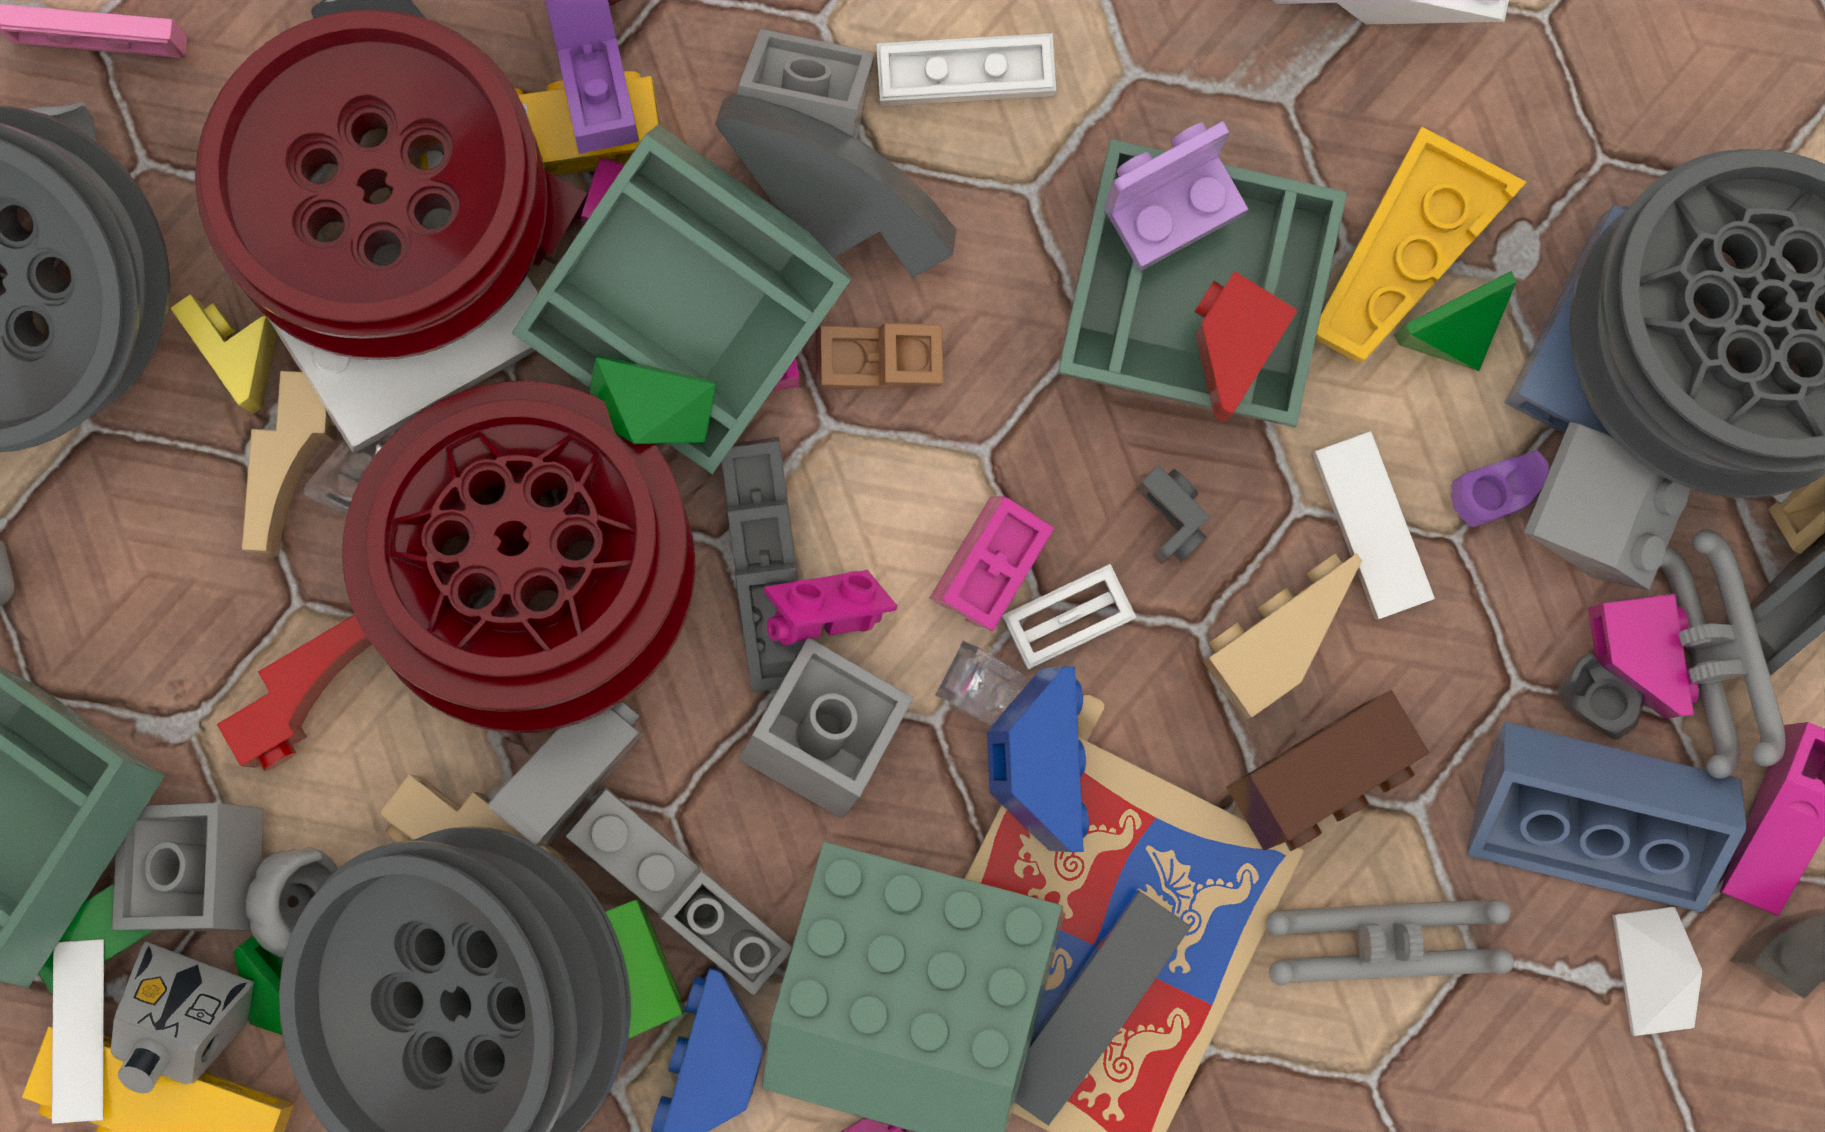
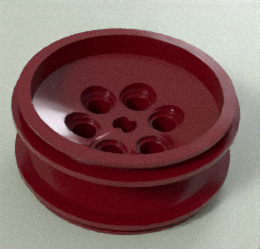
M351 10L311 19L280 33L251 54L226 82L209 111L197 149L195 167L196 197L201 221L214 253L248 298L277 327L305 344L334 355L365 360L403 359L444 348L466 337L497 314L512 298L529 272L542 241L548 202L547 179L536 138L516 90L496 63L473 42L446 26L413 14L390 10ZM379 128L388 131L386 138L379 145L374 147H363L360 145L361 139L369 130ZM435 150L444 153V157L437 167L429 170L416 168L417 160L422 154ZM334 164L338 166L336 174L329 181L319 184L311 182L312 174L321 165ZM381 188H389L391 195L386 201L372 204L369 198L373 192ZM443 208L451 211L449 220L440 228L430 229L422 226L424 217L433 209ZM330 222L344 223L342 234L337 239L331 242L317 241L319 230L324 225ZM387 244L401 246L398 258L387 265H376L373 263V257L380 247Z

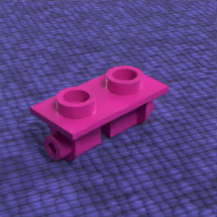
M868 570L851 571L844 574L808 580H797L764 588V593L777 608L775 617H770L767 621V633L772 641H780L785 646L807 640L808 637L811 639L819 638L823 623H825L824 630L829 636L859 630L862 632L869 631L874 627L875 623L881 621L882 613L897 610V604Z

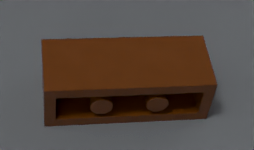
M1390 690L1361 704L1226 786L1263 850L1286 843L1289 850L1292 851L1322 834L1317 823L1333 814L1338 822L1367 806L1369 802L1364 794L1379 785L1383 793L1412 778L1415 773L1410 765L1429 754V751L1395 694Z

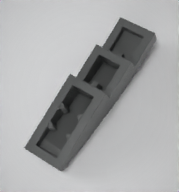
M779 437L734 443L721 462L736 570L735 578L752 692L778 689L806 640L785 646L780 641H772L767 633V621L770 617H775L777 608L764 593V588L798 580Z
M1137 890L1106 938L1100 941L1070 987L1064 990L1033 1036L1017 1092L1016 1104L1049 1126L1159 975L1191 928L1189 924Z

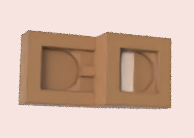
M884 323L880 327L820 326L816 329L817 389H883L942 385V325Z

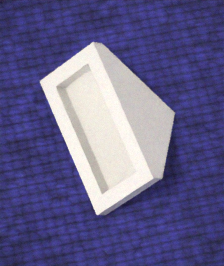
M1671 906L1612 914L1631 1035L1639 1036L1694 1028L1702 968L1676 908Z

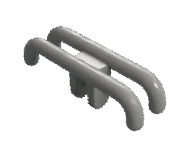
M1701 530L1695 534L1693 546L1698 552L1708 557L1713 567L1729 624H1706L1691 570L1685 559L1676 549L1667 546L1664 561L1659 568L1667 577L1672 594L1676 596L1677 607H1682L1687 615L1689 629L1680 631L1678 634L1681 645L1688 648L1693 668L1689 669L1690 678L1693 684H1698L1713 738L1715 755L1708 760L1706 764L1707 771L1712 777L1723 779L1732 775L1737 770L1740 760L1738 735L1723 685L1724 681L1744 676L1760 734V743L1752 751V757L1757 764L1772 766L1783 758L1786 747V734L1736 557L1729 544L1720 534L1711 530Z
M1468 900L1275 911L1268 915L1266 919V928L1269 933L1275 936L1300 933L1357 931L1359 955L1278 960L1269 968V977L1273 983L1283 986L1289 983L1479 973L1506 974L1514 967V958L1510 952L1501 949L1424 952L1421 927L1480 924L1501 925L1509 920L1511 914L1510 907L1507 903L1500 900Z

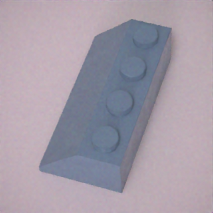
M1504 721L1485 764L1467 845V856L1703 913L1747 829L1742 781L1740 778L1732 776L1717 779L1712 777L1707 770Z

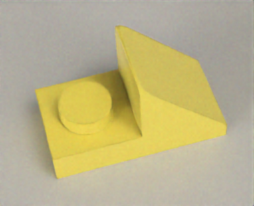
M189 294L172 306L170 309L237 404L251 414L260 410L263 407L277 338V332L266 316L260 317L228 339L236 331L225 314L214 302L206 307Z

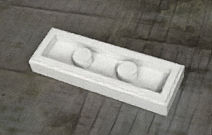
M1053 33L876 43L880 106L1049 97L1056 95Z
M1370 431L1315 451L1312 455L1351 556L1357 553L1362 559L1357 574L1375 621L1434 600L1435 597L1372 432Z

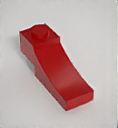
M355 615L258 671L270 693L217 724L240 766L256 768L261 765L264 771H268L296 755L293 745L307 737L301 726L322 691L351 660L372 645Z

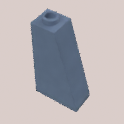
M1613 205L1599 217L1505 401L1509 406L1564 434L1569 422H1573L1611 436L1593 412L1576 372L1570 339V306L1579 270L1589 250L1602 232L1630 206H1622L1620 208Z

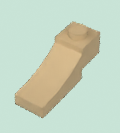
M280 371L276 431L251 429L242 550L254 556L279 557L287 511L298 482L311 458L324 441L336 442L337 427L303 372Z
M409 774L378 813L391 823L386 833L396 842L413 841L432 832L467 826L493 828L526 839L487 806L491 800L484 794L472 792L460 807L418 775ZM540 846L555 855L572 870L576 868L575 864L551 846Z

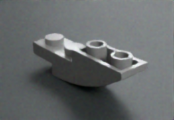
M605 786L564 833L565 837L656 911L663 921L751 994H756L792 951V946L675 843L650 822H646Z

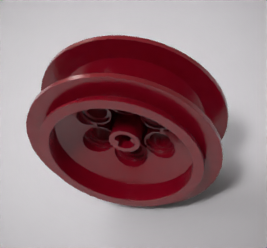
M507 381L487 384L449 396L421 411L387 440L366 468L353 494L343 533L342 563L347 594L356 619L368 640L400 681L429 706L450 718L491 731L537 733L557 730L589 720L618 705L637 691L667 658L682 631L693 598L696 572L693 535L677 483L660 450L654 443L633 444L614 433L605 401L580 390L553 383ZM493 486L505 488L503 496L496 503L490 505L477 503L479 496L487 488ZM551 489L567 491L565 499L559 505L554 507L538 505L541 496ZM460 535L469 537L467 546L460 553L450 556L441 554L443 545L452 537ZM586 540L594 544L590 554L581 560L573 561L564 557L567 548L576 541ZM523 549H526V550H525L524 552H522L521 554H518V555L514 556L517 552H519V551H521V550H523ZM481 588L495 590L493 600L487 606L480 609L467 607L470 595ZM545 590L558 593L556 602L548 610L539 612L529 609V603L537 593Z

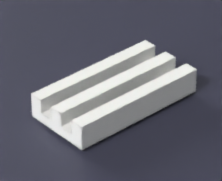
M1111 564L1002 615V619L1006 627H1008L1026 669L1030 670L1136 619V616ZM1105 581L1109 592L1025 632L1023 631L1019 621ZM1110 604H1116L1119 613L1040 651L1033 652L1029 643Z

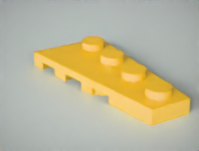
M1421 127L1321 311L1315 340L1361 364L1527 182Z

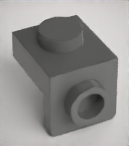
M1158 465L1140 483L1137 491L1178 531L1154 554V557L1162 564L1173 554L1182 562L1206 538L1198 528L1210 516L1193 500L1198 496V492L1180 472L1173 469L1167 474Z

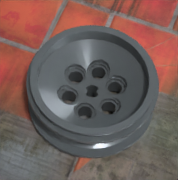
M0 106V270L4 267L8 273L4 279L0 275V452H9L35 447L62 436L80 425L90 416L108 407L139 379L150 363L165 328L170 300V272L165 242L154 212L136 181L114 156L87 134L68 123L29 109ZM18 206L26 209L31 215L34 224L33 232L27 231L18 221ZM55 258L61 259L69 267L71 272L70 283L63 281L56 274L54 268ZM33 312L41 314L46 319L49 325V336L42 334L36 329L33 323Z
M1761 149L1728 150L1700 156L1677 166L1652 183L1626 211L1619 215L1602 232L1589 250L1579 270L1570 306L1569 328L1576 372L1593 412L1608 433L1633 458L1664 478L1690 489L1711 495L1732 498H1759L1799 489L1825 475V324L1819 320L1815 312L1817 310L1825 317V164L1794 153ZM1722 252L1732 257L1737 268L1732 267L1726 262ZM1783 258H1785L1792 264L1796 272L1790 270L1786 266ZM1694 301H1698L1706 308L1709 318L1704 317L1698 312ZM1726 354L1731 355L1738 361L1741 372L1736 371L1730 366ZM1787 358L1799 367L1801 377L1790 369Z
M467 826L444 829L429 833L413 841H402L376 847L359 854L343 864L329 876L300 914L291 933L281 970L279 1005L286 1053L303 1096L328 1132H580L597 1113L612 1088L622 1064L629 1038L631 995L628 972L616 932L598 899L585 882L555 855L526 839L493 828Z

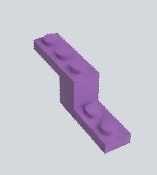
M545 0L579 154L638 142L639 137L608 0Z

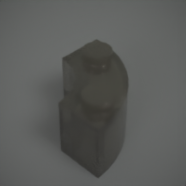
M1825 908L1786 915L1772 921L1749 937L1730 961L1778 994L1805 999L1821 982L1825 981Z

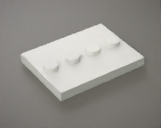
M443 208L433 209L424 217L422 226L430 229L440 228L449 220L451 211ZM387 244L380 247L373 257V263L376 265L392 263L398 258L401 246ZM526 275L512 298L480 328L444 348L403 359L365 360L334 355L305 344L277 327L272 321L270 323L301 372L309 381L354 454L402 427L424 409L442 399L473 387L535 352V349L511 332L538 292Z

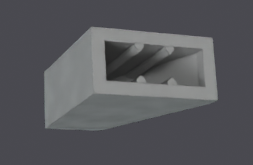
M622 701L596 717L579 724L558 729L487 806L531 843L538 846H551L644 736L634 726L640 715Z

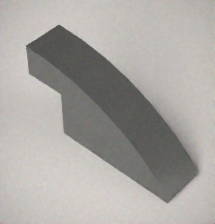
M734 94L722 101L715 122L719 131L776 208L806 229L833 258L878 232L881 233L912 278L953 255L956 228L918 185L902 170L871 147L828 123L791 108Z
M1825 533L1794 558L1750 604L1770 676L1825 631Z

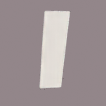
M104 939L58 942L53 949L52 1124L103 1120Z

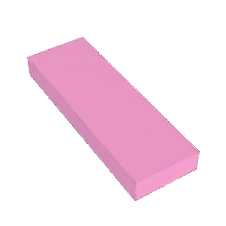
M0 4V33L12 44L181 58V56L186 55L188 36L173 19Z

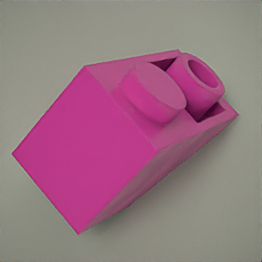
M1675 594L1608 602L1588 608L1597 661L1618 678L1641 692L1644 703L1664 719L1694 715L1692 703L1698 700V684H1693L1691 681L1689 669L1692 667H1686L1684 647L1681 645L1678 634L1680 631L1689 629V624L1684 609L1677 607Z

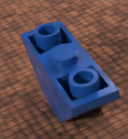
M1075 666L1040 669L987 731L990 794L1049 851L1084 852L1083 838L1087 835L1089 828L1088 811L1086 805L1081 801L1080 776L1083 775L1086 767V754L1082 742L1078 740L1077 718L1083 706V691L1080 682L1076 679Z
M712 966L708 971L706 979L697 976L694 979L685 1012L695 1014V1020L690 1037L678 1036L668 1072L679 1074L673 1097L661 1096L651 1132H708L744 1112L749 1106L766 1044L729 976L721 968Z

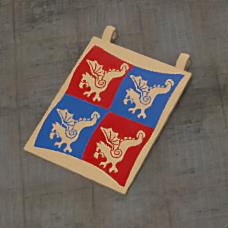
M1084 695L1082 710L1077 715L1078 740L1082 742L1086 754L1085 771L1080 776L1081 801L1086 805L1089 816L1088 832L1083 838L1084 852L1049 851L1001 804L964 879L1063 906L1065 917L1033 1036L1064 990L1070 987L1100 941L1106 938L1137 890L1191 926L1133 1012L1049 1126L1016 1103L1012 1111L1013 1114L1048 1132H1167L1266 930V919L1268 915L1275 912L1305 850L1297 848L1290 851L1286 843L1263 850L1245 820L1087 742L1104 710V703L1091 695Z

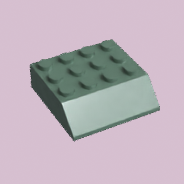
M658 124L645 134L511 333L589 388L597 355L717 381L706 441L704 443H668L713 474L850 283L852 277L806 229Z
M1111 139L1103 164L1072 301L1058 374L1213 409L1195 333L1204 318L1194 311L1213 281L1225 287L1235 271L1298 311L1233 414L1295 428L1302 404L1347 192L1223 164L1248 207L1246 214L1139 272L1104 207L1111 190V185L1119 177L1116 170L1122 164L1145 152H1149L1153 159L1166 151Z
M0 666V982L29 988L165 775L43 689Z
M823 841L771 1020L762 1089L913 1132H1007L1065 917L1063 906Z

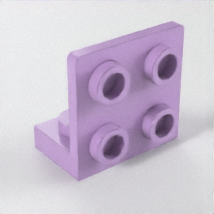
M1203 122L1195 124L1171 140L1174 148L1153 159L1149 152L1142 153L1128 160L1116 170L1119 177L1111 185L1104 210L1139 272L1244 216L1248 211V207L1219 158V154L1230 133L1224 122H1220L1209 129L1206 128Z

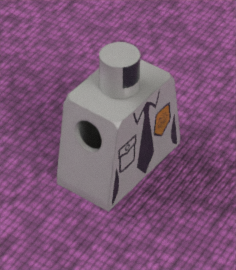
M145 941L134 964L113 1022L111 1053L116 1059L124 1061L118 1071V1077L122 1084L134 1092L148 1093L152 1091L161 1075L183 1084L196 1082L248 1022L254 982Z

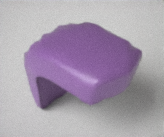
M1532 451L1465 473L1452 482L1451 497L1453 508L1460 518L1471 527L1488 524L1517 514L1537 502L1550 471L1549 464L1539 451Z

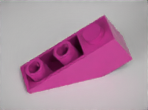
M1810 722L1784 725L1786 747L1783 758L1767 768L1746 822L1747 829L1735 850L1720 892L1775 916H1779L1825 836V729Z

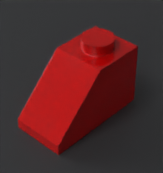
M1235 271L1225 287L1213 281L1194 311L1204 318L1195 333L1214 416L1223 423H1226L1233 415L1298 311Z

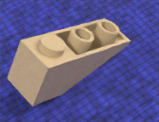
M1336 553L1306 573L1313 584L1294 597L1285 588L1257 608L1263 619L1244 631L1237 622L1209 642L1215 653L1202 662L1243 720L1252 718L1302 682L1362 562L1357 553L1344 562H1341Z

